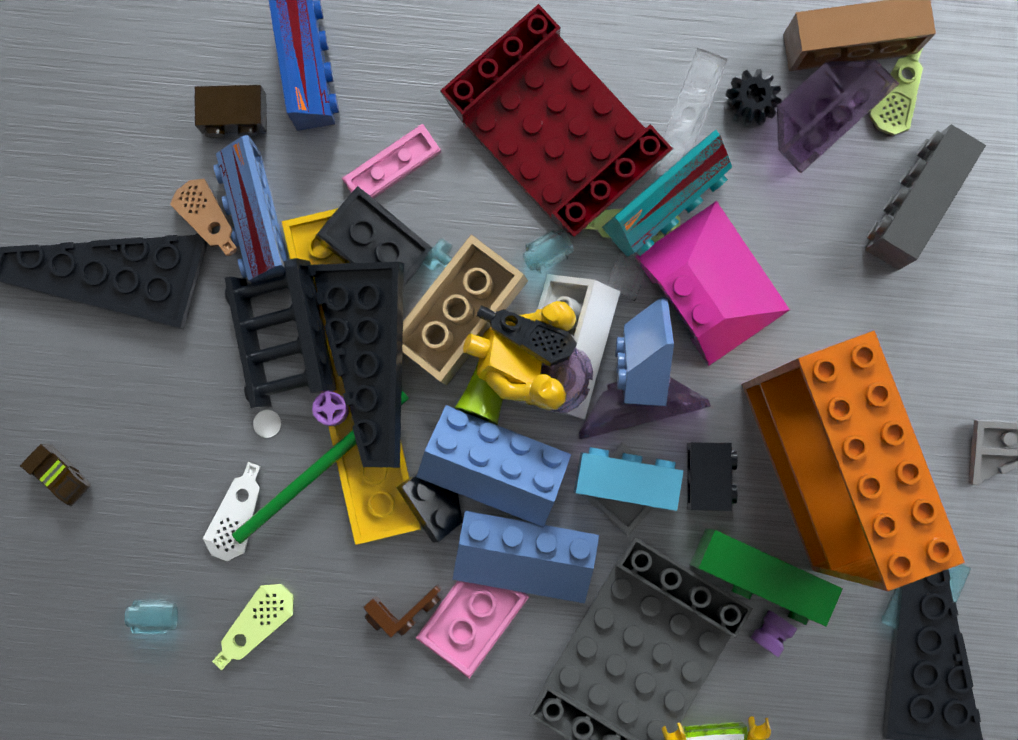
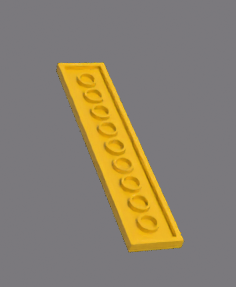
M338 208L282 221L290 259L308 260L311 262V265L346 263L315 238L316 234ZM319 305V306H320V311H321V316H322L323 325L325 326V325H326V320H325L324 312H323L322 306ZM325 331L337 391L333 392L343 396V393H346L341 376L337 374ZM350 407L349 414L343 423L337 426H328L333 446L353 430L354 421ZM402 441L400 445V468L363 467L357 444L336 461L355 545L422 529L421 524L396 488L410 477Z

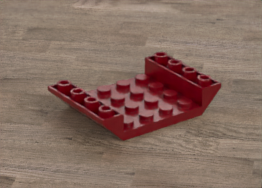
M538 4L443 87L440 93L463 125L548 218L575 238L671 152L673 148L651 124L645 128L560 37L561 27Z

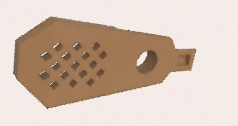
M205 179L189 180L177 189L170 205L211 247L219 246L226 256L236 253L237 247L230 239L233 230ZM220 226L218 233H211L214 227Z

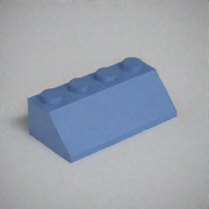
M465 511L452 580L585 604L594 570L599 535L547 525L542 527L531 522Z

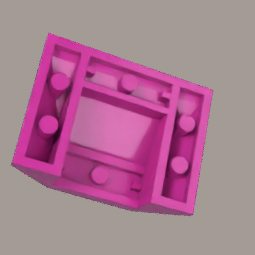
M717 201L655 242L641 256H635L652 284H659L692 333L693 337L690 340L708 366L790 310Z

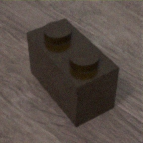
M261 85L194 86L195 126L206 137L222 138L225 137V133H238V136L241 137L245 135L255 137L258 135V132H267L266 93Z

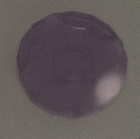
M575 348L569 360L550 367L542 362L540 375L546 374L558 380L563 385L566 393L564 404L557 410L550 411L568 413L579 407L590 391L587 388L589 379L593 380L591 360L585 352Z

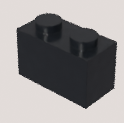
M687 443V510L732 511V504L737 503L738 497L737 484H732V470H737L738 463L737 451L732 450V443Z

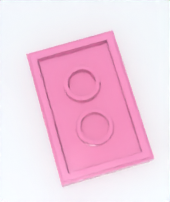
M457 581L416 636V639L470 679L527 601L529 595L524 592Z

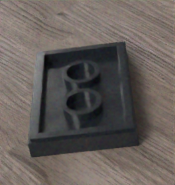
M359 186L353 190L315 236L316 239L346 263L393 261L404 263V286L434 251L433 247Z

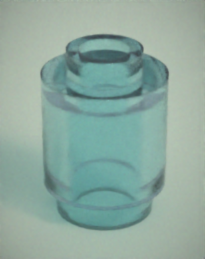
M560 229L557 232L551 230L525 244L526 252L522 256L531 271L536 269L541 274L567 260L568 255L573 253L574 249L564 230Z
M135 599L132 605L126 608L125 625L130 627L133 634H166L168 630H175L177 627L178 607L176 603H169L168 600Z

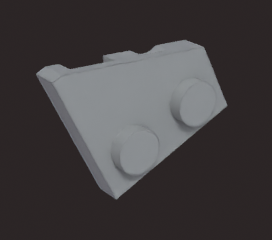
M974 419L969 483L979 485L984 483L983 480L999 473L1005 474L1016 469L1018 466V421Z

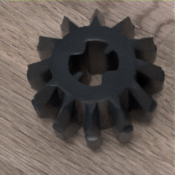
M757 69L753 77L748 70H745L741 74V79L738 77L732 79L731 85L733 88L727 89L725 96L731 99L726 105L727 110H737L733 116L734 120L737 121L741 116H744L746 126H750L753 119L759 125H763L766 117L772 119L776 115L775 107L781 105L782 99L776 96L781 91V86L770 85L774 79L773 75L763 79L761 69ZM749 93H751L753 97H759L757 103L754 98L748 99L747 96L749 95Z

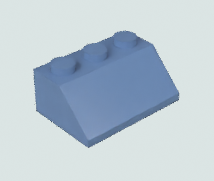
M659 298L624 325L623 337H617L616 339L617 389L623 390L624 403L666 406L674 348L668 298Z

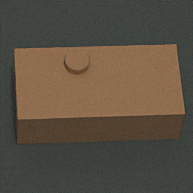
M884 0L796 12L783 33L788 69L789 71L902 57L918 53L936 34L931 0Z

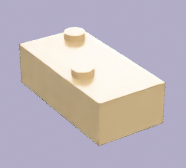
M471 234L403 321L402 352L437 380L448 385L470 357L469 354L463 352L464 342L468 334L471 333L483 337L484 332L491 327L489 322L476 316L480 307L483 305L495 312L503 309L506 310L528 282L527 278L522 272Z

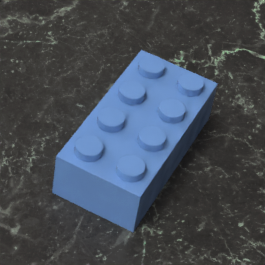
M446 405L424 451L416 477L544 527L555 502L571 454Z

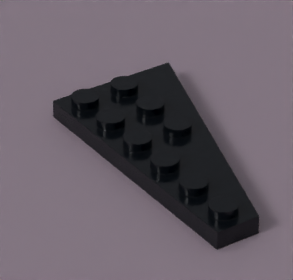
M196 233L195 235L185 236L166 235L165 237L156 238L137 237L95 240L84 243L65 242L55 245L40 246L36 244L0 247V283L184 329L207 242Z
M393 261L308 265L310 276L314 277L318 292L315 294L318 305L322 306L326 320L324 327L337 374L341 376L346 393H343L346 406L350 407L354 421L352 429L363 467L400 468L404 263Z
M949 569L899 587L883 737L886 739L983 740L979 723L981 718L973 695L972 687L974 685L963 634L960 633L957 620L958 610L956 602L953 601L949 582L951 580Z

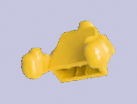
M561 301L552 302L542 309H537L534 313L520 315L533 321L539 320L565 331L572 329L576 323V315L573 309L566 302ZM506 321V324L509 326H516L513 322ZM491 327L484 332L483 337L471 333L466 337L463 352L479 358L477 367L478 377L486 381L500 398L504 400L526 401L528 405H535L546 410H557L564 404L566 393L563 385L546 374L540 375L542 366L540 360L491 330Z

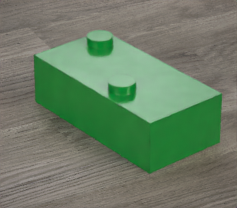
M705 528L689 564L733 584L731 591L747 599H751L752 595L755 594L790 610L788 617L804 625H807L808 621L811 620L827 627L843 588L717 530Z

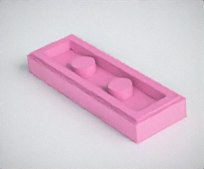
M421 124L344 176L342 180L351 193L359 186L374 199L442 152L425 126Z

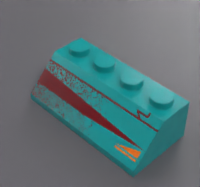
M714 130L602 226L603 230L626 257L635 252L639 256L645 253L655 244L651 239L659 231L665 235L679 223L676 218L677 215L684 209L689 214L704 201L700 197L701 194L708 188L714 192L728 180L724 174L732 168V164L718 131Z

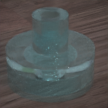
M441 238L423 261V265L433 272L440 265L445 268L453 258L449 255L453 245L444 238Z

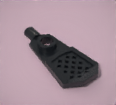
M482 305L476 315L489 322L491 330L549 367L569 360L577 346V342L569 332L539 320L527 319L504 309L495 312ZM506 321H511L516 326H509L506 324Z

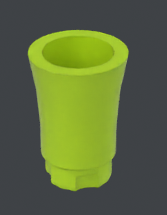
M477 362L474 373L454 408L498 425L504 399L500 398L486 381L478 377Z

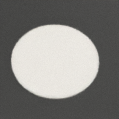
M272 410L260 411L253 420L254 430L261 437H273L281 428V419Z

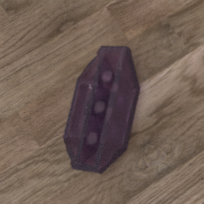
M877 60L825 62L777 106L778 150L801 174L872 111L899 83Z
M671 377L669 379L666 406L624 403L623 390L617 389V382L607 385L608 391L600 394L577 436L578 440H583L711 407L709 399Z

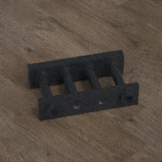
M293 258L283 261L285 267L284 275L247 285L246 279L231 276L224 278L226 284L225 298L231 309L246 383L244 393L247 401L250 403V408L272 407L270 395L305 386L310 388V393L337 391L320 306L315 294L317 291L314 277L310 276L308 265H311V262L308 260ZM285 288L289 289L292 301L290 308L254 317L250 298ZM290 321L296 322L299 335L297 340L260 350L257 330ZM299 353L303 355L304 373L267 382L264 362Z

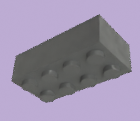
M952 124L942 132L937 130L930 140L926 139L916 154L920 159L913 167L910 166L899 182L904 186L897 194H893L885 204L883 211L887 214L880 222L876 221L868 232L866 238L870 242L865 250L897 270L916 261L986 145Z

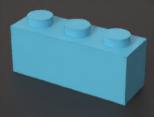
M589 447V453H580L574 493L677 511L684 470L675 469L676 462L656 459L655 465L642 463L643 456L626 453L622 454V459L608 457L609 450Z

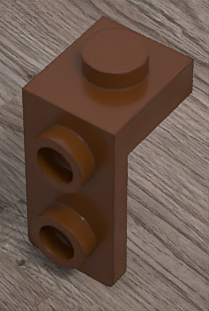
M437 584L400 620L375 596L363 607L367 612L364 617L375 630L378 631L382 628L390 638L397 632L402 637L417 623L412 617L421 609L427 613L441 600L437 594L442 588Z

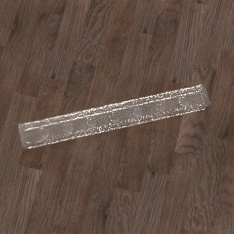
M697 47L663 138L673 149L650 169L642 192L694 148L728 60L727 58ZM619 250L606 285L620 291V296L636 301L646 273L635 258L638 255L636 252L626 257Z

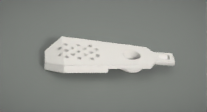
M248 462L243 476L234 478L203 537L211 556L230 561L245 553L248 538L239 544L233 538L232 531H236L254 514L260 486L255 480L261 466ZM242 489H246L249 493V498L245 502H241L237 496L238 492Z

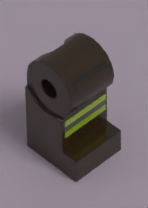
M40 444L20 465L29 475L35 476L60 501L69 506H73L91 486L79 470L51 444Z

